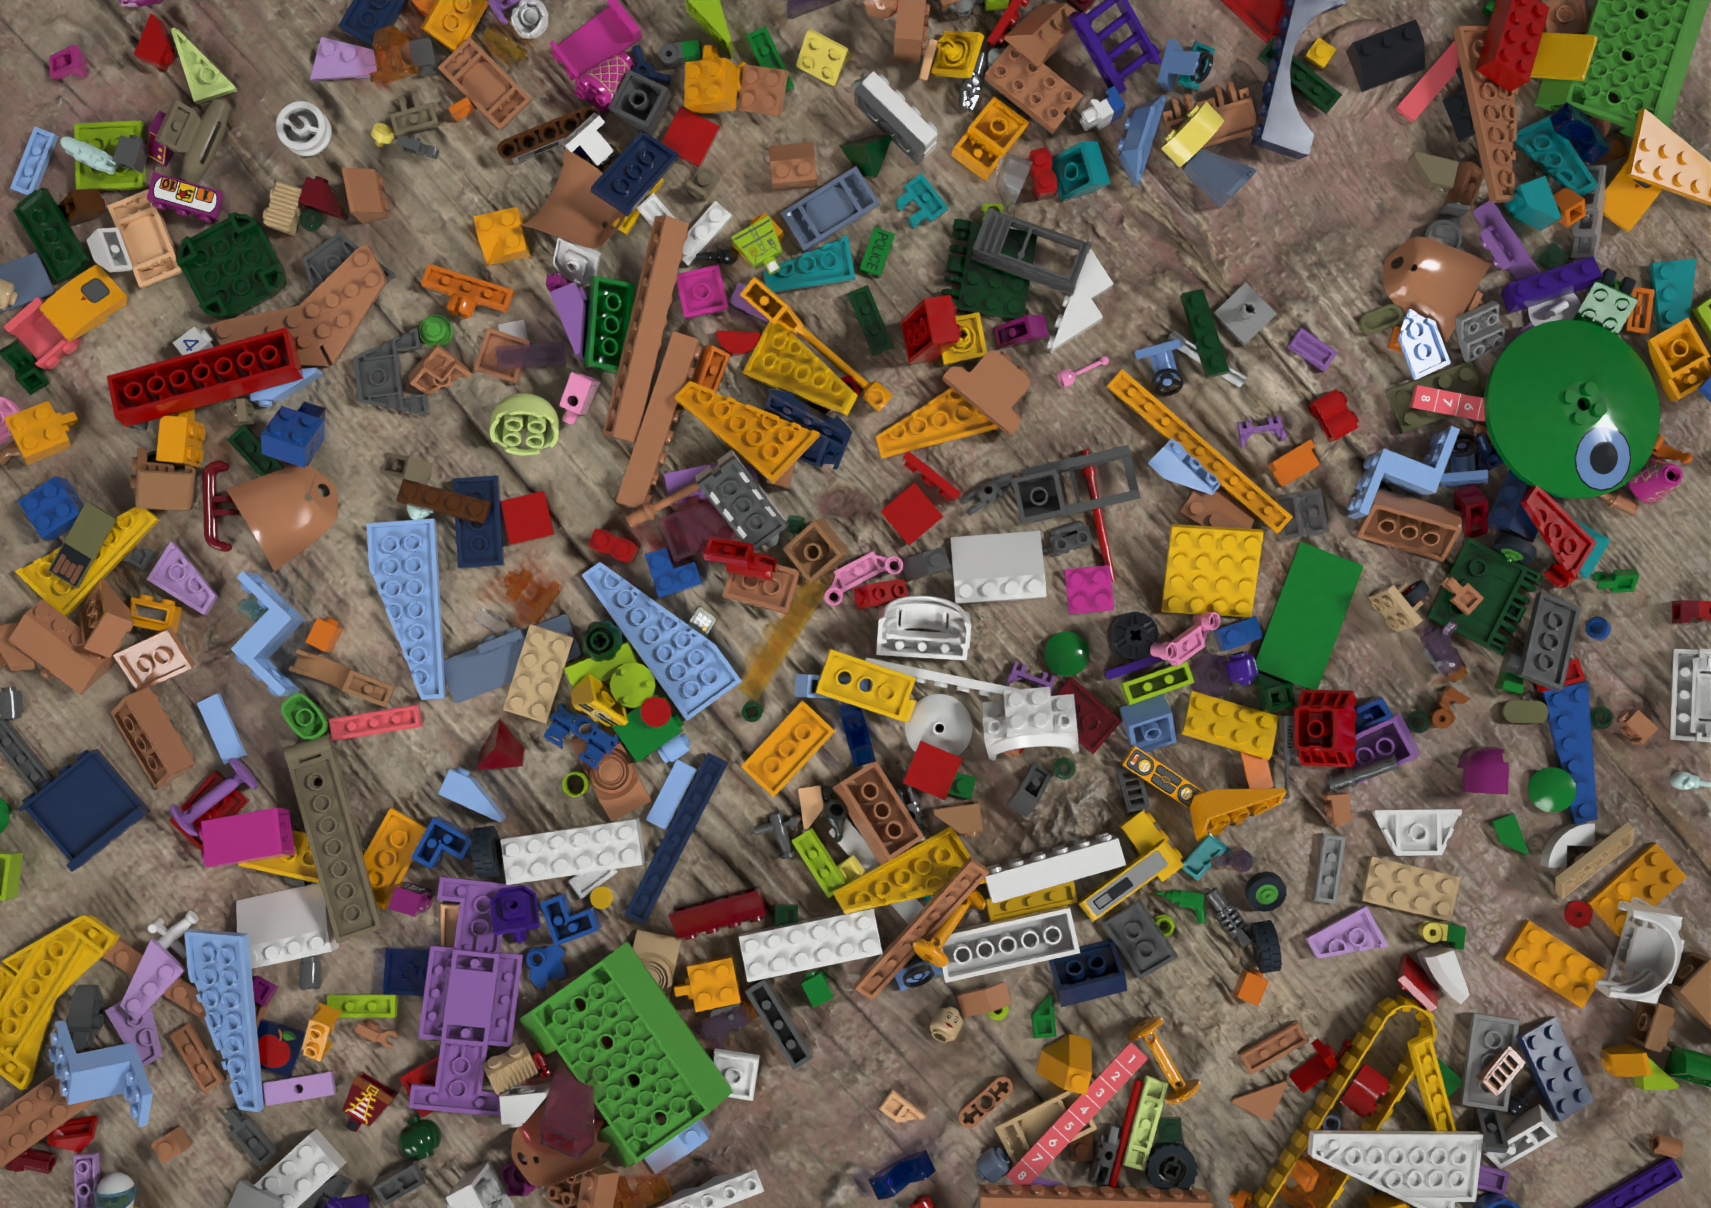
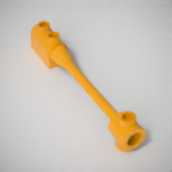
M753 277L740 293L745 300L773 324L778 323L795 334H799L846 376H852L854 382L863 389L862 398L878 412L893 397V394L878 381L868 383L810 333L792 311L791 306L757 277Z

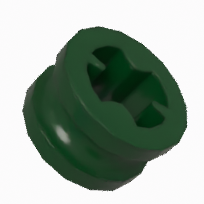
M748 702L742 708V716L748 722H755L761 718L762 708L756 702ZM747 707H757V717L752 716L749 718L746 715L748 714L746 713Z

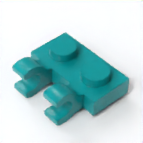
M922 173L904 186L903 189L906 193L896 199L895 203L899 211L905 209L912 201L919 208V211L913 214L908 221L913 229L919 226L925 219L931 224L949 209Z

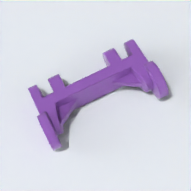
M1280 415L1275 416V424L1273 423L1272 416L1266 417L1267 425L1251 427L1250 420L1244 421L1245 429L1242 428L1241 422H1237L1240 448L1245 447L1246 440L1252 434L1267 431L1276 434L1277 437H1280L1281 441H1285L1286 433L1282 427Z
M1015 661L1005 686L1009 687L1013 681L1025 679L1038 684L1040 688L1050 687V693L1052 692L1051 688L1056 676L1052 675L1050 681L1047 682V672H1043L1041 679L1025 673L1027 668L1025 664H1022L1020 671L1016 670L1019 662Z

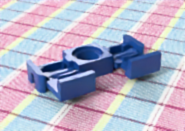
M560 703L557 707L558 712H554L551 716L554 723L550 725L543 737L548 742L562 749L564 747L562 739L571 732L588 743L585 753L581 752L578 757L580 761L598 770L599 767L597 765L605 753L607 755L611 754L619 743L617 734L614 737L601 730V726L597 722L581 713L577 716L567 710L564 703ZM590 724L591 730L589 733L582 734L579 732L581 725ZM552 735V736H554L555 738L559 739L560 741H557V740H555L554 738H552V737H550V736ZM584 756H587V757H589L590 759H592V760H594V761L592 762V761H590L589 759L585 758Z

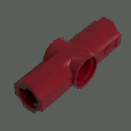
M30 1147L5 1165V1169L15 1172L29 1170L49 1174L56 1164L57 1157L55 1153Z

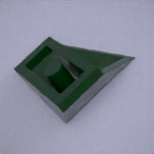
M873 135L839 145V147L853 167L856 166L863 178H877L892 136Z
M1258 671L1254 682L1261 711L1272 712L1296 705L1291 683H1285Z

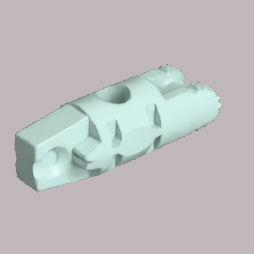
M69 136L61 138L60 144L66 153L74 157L75 160L109 174H114L119 165L112 161L113 157L105 151Z

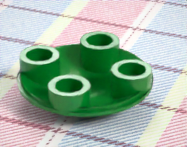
M1068 631L1060 632L1052 636L1047 642L1044 650V660L1054 673L1060 676H1074L1086 667L1089 660V648L1080 635Z
M1547 767L1531 776L1528 784V794L1532 803L1537 808L1546 812H1560L1568 808L1574 801L1576 785L1573 778L1566 771L1556 767Z

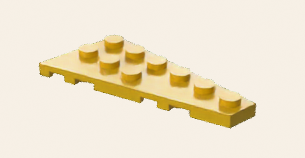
M770 320L742 372L748 378L785 392L794 393L797 397L848 416L858 396L790 330L778 323L773 324Z
M137 506L117 516L116 523L81 586L77 589L48 571L61 547L15 572L48 604L65 617H68L93 591L100 578L104 579L160 519L149 509L138 508Z
M948 827L834 891L833 895L844 914L934 895L968 860L970 854L954 829ZM984 878L980 884L986 883V879Z

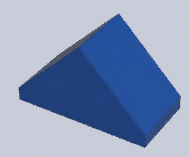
M1373 696L1354 707L1357 714L1355 733L1393 717L1382 696Z

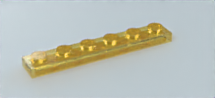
M818 579L812 584L807 580L791 605L789 615L785 614L738 690L758 701L824 598L826 591L830 588Z

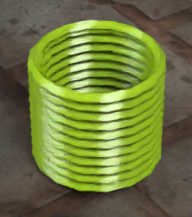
M580 771L567 774L562 781L564 793L571 797L585 794L589 788L587 775ZM574 774L579 775L584 781L583 790L577 794L571 792L567 786L569 777Z

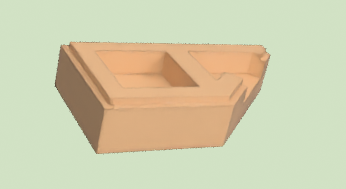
M930 39L928 41L919 75L921 80H928L937 50V40Z
M821 785L798 788L804 830H808L823 810Z
M893 1089L878 1107L879 1110L896 1123L914 1119L920 1120L926 1117V1114Z

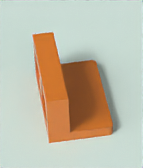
M1311 439L1267 465L1280 487H1284L1319 466V462L1311 450L1315 448Z

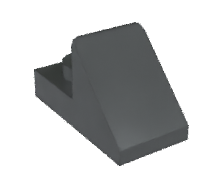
M1475 1107L1473 1131H1479L1483 1134V1151L1506 1153L1509 1146L1499 1110Z

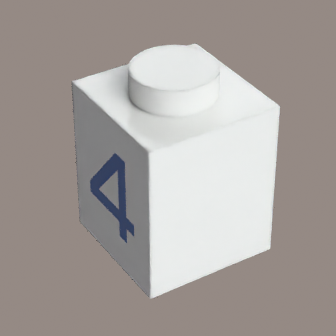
M196 327L191 328L173 342L182 355L214 347L211 343L213 340L211 335L205 329L200 330Z

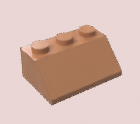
M1067 3L1040 4L1010 31L1004 39L1037 67H1040L1075 32L1067 16L1076 10Z
M1219 488L1213 495L1192 489L1176 515L1190 524L1198 526L1251 529L1256 518L1235 498Z

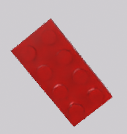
M1496 0L1476 70L1508 92L1528 83L1550 7L1539 0Z
M951 295L924 298L900 321L909 364L934 361L960 341L961 328L956 323L955 315L957 309Z

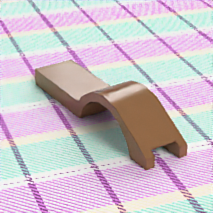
M301 649L296 650L295 653L299 654L295 665H290L288 670L318 679L339 688L341 691L382 707H387L395 686L352 670L322 656Z

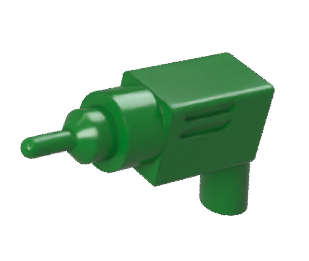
M1180 889L1155 893L1156 895L1164 896L1165 899L1170 900L1172 903H1177L1180 907L1195 909L1197 923L1206 924L1203 893Z

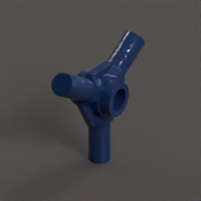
M633 46L632 51L636 63L632 71L652 81L670 85L671 76L656 72L654 67L647 61H644L641 46Z
M1485 433L1477 434L1476 438L1481 450L1478 455V466L1475 471H1490L1500 464H1505L1496 449L1489 446Z

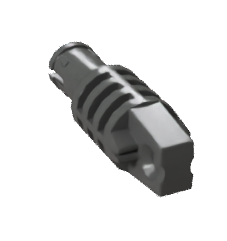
M1217 887L1208 891L1205 896L1216 909L1217 918L1233 939L1238 937L1244 946L1252 942L1251 937L1246 932L1249 926L1234 905L1227 903Z

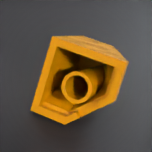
M1068 1033L1059 1041L1041 1049L1036 1073L1064 1090L1087 1095L1092 1075L1091 1039Z

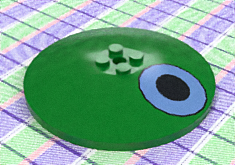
M1556 320L1537 325L1514 338L1498 355L1490 370L1485 386V421L1489 436L1497 453L1507 467L1529 486L1540 487L1548 495L1564 499H1588L1612 492L1625 485L1640 472L1651 456L1656 444L1660 424V407L1653 379L1646 365L1631 346L1613 332L1598 325L1579 320ZM1579 399L1586 405L1584 411L1579 409L1577 405Z

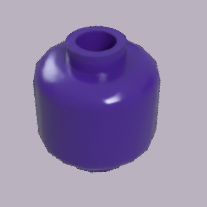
M1247 651L1229 655L1230 659L1226 661V668L1230 681L1239 682L1240 686L1253 683L1252 679L1258 675L1254 656L1247 654Z

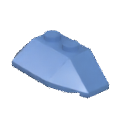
M1161 95L1136 108L1132 116H1127L1123 129H1127L1125 137L1121 136L1117 150H1120L1119 160L1132 184L1137 187L1141 181L1167 98L1165 95Z

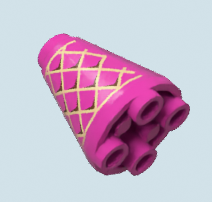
M619 52L582 73L575 79V94L580 99H585L589 104L597 107L601 115L604 112H608V108L628 70H631L633 65L632 59L626 53Z
M1649 458L1640 472L1626 484L1632 495L1646 504L1654 503L1665 499L1682 480L1683 473L1677 465Z

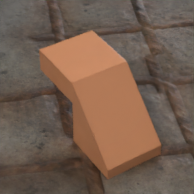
M1003 981L983 989L974 988L956 995L963 1018L993 1012L1012 1004L1006 983Z

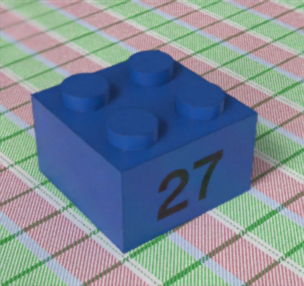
M281 406L261 433L262 454L305 468L325 440L324 419Z
M54 476L18 500L19 505L40 537L53 541L72 528L84 506L69 481L58 476Z

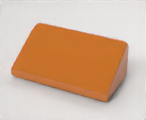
M705 345L691 382L714 390L716 393L731 354L713 345Z
M1241 752L1249 789L1274 787L1268 760Z

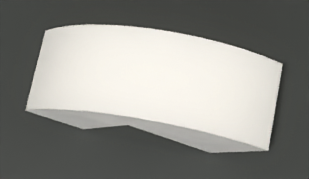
M1588 822L1570 824L1554 833L1542 851L1540 866L1548 868L1567 867V845L1592 847L1595 843V824Z

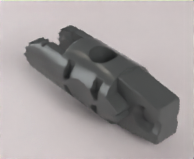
M980 52L971 79L963 78L958 108L968 112L973 111L980 95L987 56L984 52Z
M1010 473L1001 478L995 476L960 498L959 502L966 504L977 497L979 502L969 507L966 511L970 516L1008 492L1006 488L1013 484V477ZM986 491H991L992 493H991V494H986L985 492H986Z
M908 785V792L911 801L908 802L904 789L902 787L895 788L896 793L925 837L921 841L927 840L929 838L927 830L929 823L921 805L917 789Z
M1107 1123L1104 1133L1099 1136L1088 1177L1089 1181L1095 1182L1100 1167L1104 1166L1101 1183L1105 1185L1109 1183L1120 1141L1118 1138L1119 1127L1114 1124Z

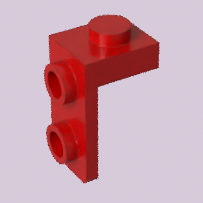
M905 579L871 583L853 588L857 610L885 605L898 598L908 596Z
M1318 1038L1311 1043L1317 1054L1289 1075V1078L1301 1093L1308 1091L1339 1067L1333 1057L1336 1055L1335 1051L1328 1043L1324 1045Z

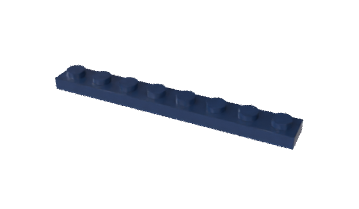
M708 752L624 915L645 925L729 762Z

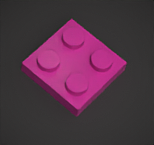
M719 264L677 274V285L685 319L729 310Z
M1110 565L1065 569L1069 614L1114 610Z

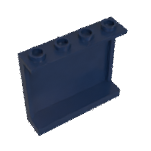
M87 749L76 757L78 761L72 766L68 764L58 772L60 776L55 780L50 778L40 786L42 790L37 794L33 792L22 800L24 804L18 808L19 811L26 810L70 862L66 866L71 872L82 867L150 812V809L99 749L92 751Z

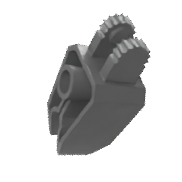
M78 985L71 997L69 1015L66 1020L68 1031L73 1032L72 1041L76 1050H87L93 1046L95 1031H101L104 1023L103 995L98 985Z

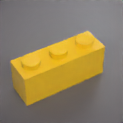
M1143 810L1136 811L1118 825L1140 855L1162 839L1170 840L1162 829L1159 831L1153 825L1156 821L1148 811L1145 813ZM1175 847L1173 850L1177 853L1179 859L1156 876L1162 882L1184 866L1181 862L1183 856Z

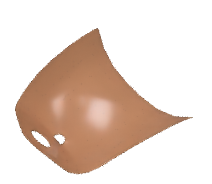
M565 148L563 167L552 193L537 215L519 226L540 230L587 248H599L622 225L626 215L590 192L591 186L603 172ZM618 218H620V221L617 224V226L614 229H611L613 223ZM608 222L607 226L603 228L602 223Z
M1414 237L1403 243L1386 258L1383 284L1389 298L1402 309L1404 314L1407 313L1408 309L1417 312L1418 315L1435 321L1443 343L1447 344L1456 327V317L1463 314L1493 261L1461 251L1430 238ZM1399 256L1403 257L1404 262L1402 266L1398 269H1393L1391 266L1393 260ZM1413 264L1417 265L1416 271H1411Z
M297 465L290 466L226 489L262 548L274 572L328 531L338 515V497L335 485L310 466L305 468ZM319 484H324L328 487L330 491L328 497H323L319 494ZM307 493L310 495L311 501L305 499Z

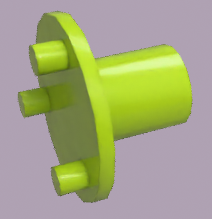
M626 663L617 668L611 677V694L615 701L622 706L629 708L641 707L654 694V676L642 664Z

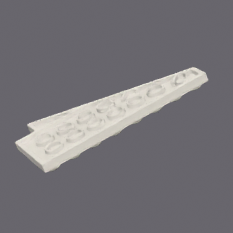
M1310 1130L1307 1153L1311 1157L1417 1208H1454L1455 1202H1476L1483 1134L1479 1131Z

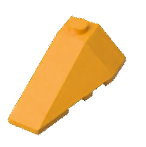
M1285 788L1214 789L1208 792L1201 791L1193 797L1189 808L1195 839L1199 842L1209 832L1217 836L1224 832V827L1235 823L1237 826L1243 823V820L1252 813L1254 816H1258L1280 805L1287 791Z

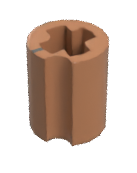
M1655 1133L1651 1138L1650 1148L1652 1152L1678 1159V1156H1681L1683 1152V1142L1673 1137Z

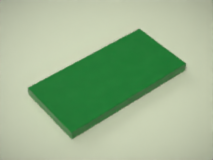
M1298 542L1255 657L1258 671L1308 690H1318L1361 575L1363 565L1303 542Z

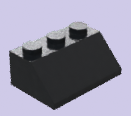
M1416 19L1353 42L1346 51L1361 92L1425 69L1424 38Z

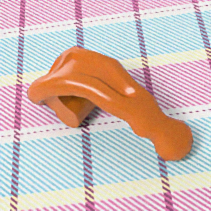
M1661 435L1657 436L1651 455L1658 459L1680 460L1683 464H1688L1692 461L1693 456L1691 453H1683V451L1663 444L1665 438Z

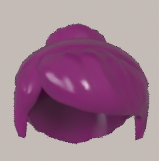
M518 1159L521 1164H523V1165H526V1164H527L526 1161H522V1159ZM509 1161V1163L502 1167L501 1175L503 1181L509 1185L508 1197H525L530 1195L535 1188H542L530 1184L514 1161Z

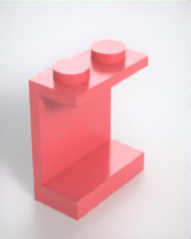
M36 297L3 327L8 333L17 336L38 360L35 363L38 367L49 370L55 368L66 354L74 352L81 340L78 337L68 342L39 310V307L45 300Z

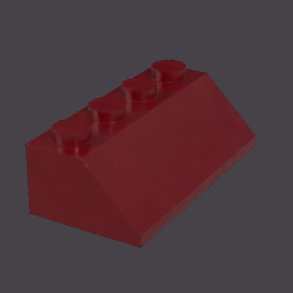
M757 886L672 909L668 916L677 938L683 937L684 940L696 938L697 933L703 931L706 934L718 932L719 927L727 925L728 929L740 926L741 921L748 919L750 923L763 920V915L767 914L761 887Z

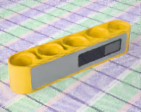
M1162 839L1079 900L1078 905L1091 921H1095L1173 865L1179 859V856L1169 843Z

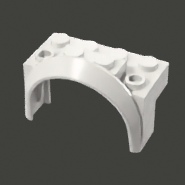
M921 595L898 598L884 607L879 606L876 655L967 660L971 636L970 612L964 611L959 605L949 600ZM901 611V624L899 626V612ZM947 613H948V614H949V621H948V628L946 629V616H947ZM920 628L938 630L941 632L910 631L905 629Z
M1673 649L1670 740L1711 742V722L1699 720L1711 719V674L1700 673L1702 671L1711 672V649Z

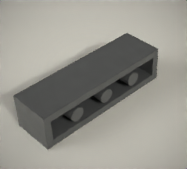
M768 978L757 980L747 986L745 989L746 995L792 1069L795 1070L811 1060L814 1052Z

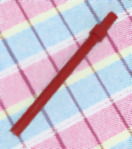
M1089 449L1080 451L1081 456L1090 454ZM1095 466L1085 467L1082 469L1083 478H1086L1090 500L1098 499ZM1101 508L1092 509L1103 565H1110L1111 579L1114 582L1116 578Z
M1134 1079L1108 1185L1104 1186L1116 1188L1143 1085L1142 1080Z

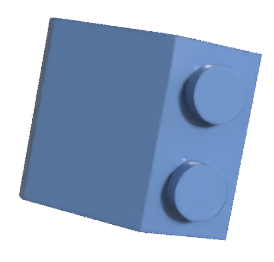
M1163 694L1132 705L1120 707L1122 723L1130 747L1134 745L1143 752H1148L1177 742L1172 711Z

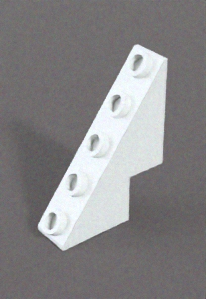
M1091 249L1086 256L1074 294L1066 293L1062 306L1066 307L1063 315H1058L1054 325L1058 330L1055 336H1050L1047 344L1050 353L1090 329L1103 318L1092 300L1111 289L1114 283Z
M756 1169L713 1177L700 1187L682 1189L655 1208H723L762 1193L764 1189Z

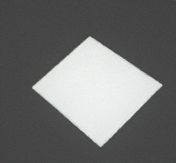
M524 320L498 324L499 331L528 340Z

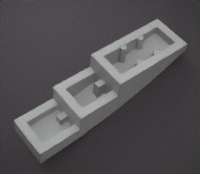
M1605 165L1586 166L1598 186L1597 189L1581 196L1585 199L1586 216L1574 223L1572 234L1575 236L1571 254L1573 261H1579L1594 256L1595 260L1597 259L1605 200Z

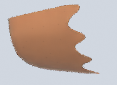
M577 1080L567 1085L529 1117L530 1120L527 1119L512 1135L511 1157L528 1182L536 1187H546L560 1183L609 1162L607 1159H599L610 1143H602L597 1140V1135L603 1126V1121L592 1120L588 1117V1111L593 1103L592 1099H585L583 1102L580 1101L574 1104L549 1128L539 1126V1123L545 1117L575 1096L578 1087ZM518 1152L522 1153L526 1158V1165L521 1164L518 1160ZM533 1157H538L539 1162L535 1164Z

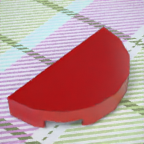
M716 331L717 340L722 348L728 353L735 355L749 353V351L755 348L761 336V333Z

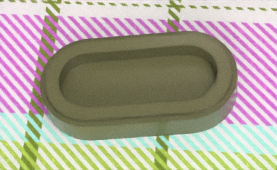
M1388 304L1372 310L1359 318L1358 328L1365 335H1374L1390 329L1402 321L1403 311L1395 304Z
M1509 700L1501 707L1502 718L1510 723H1542L1547 719L1549 713L1546 704L1541 701Z

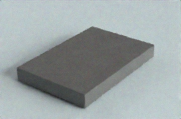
M1140 899L1101 922L1139 980L1178 958V954Z

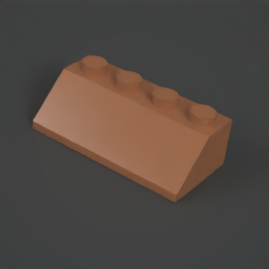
M1378 488L1369 514L1361 517L1357 537L1444 562L1462 530L1461 512Z
M43 599L24 614L9 638V642L80 695L114 666L113 654L108 658L84 649L80 627Z
M149 687L125 696L110 713L155 790L181 776L195 764L191 752L186 750L182 743L181 735L175 731L170 723L169 715L163 711L157 695Z
M877 761L872 762L832 788L839 800L846 804L847 813L880 865L890 861L925 838Z

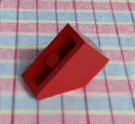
M150 14L134 55L146 64L167 71L174 61L175 49L163 22L155 15Z

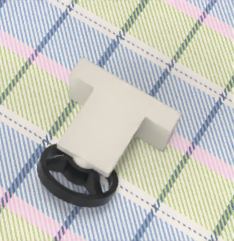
M593 113L561 143L571 153L580 145L589 156L590 164L593 165V161L597 166L599 165V170L604 173V165H608L620 153L614 145L607 143L597 131L605 122L598 114Z

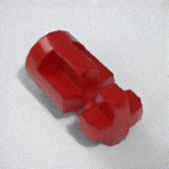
M541 1050L531 1055L536 1069L541 1068L542 1070L539 1074L542 1079L553 1073L552 1068L547 1069L546 1065L549 1062Z

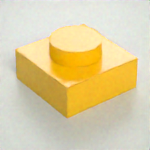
M1318 37L1304 58L1323 70L1337 49Z

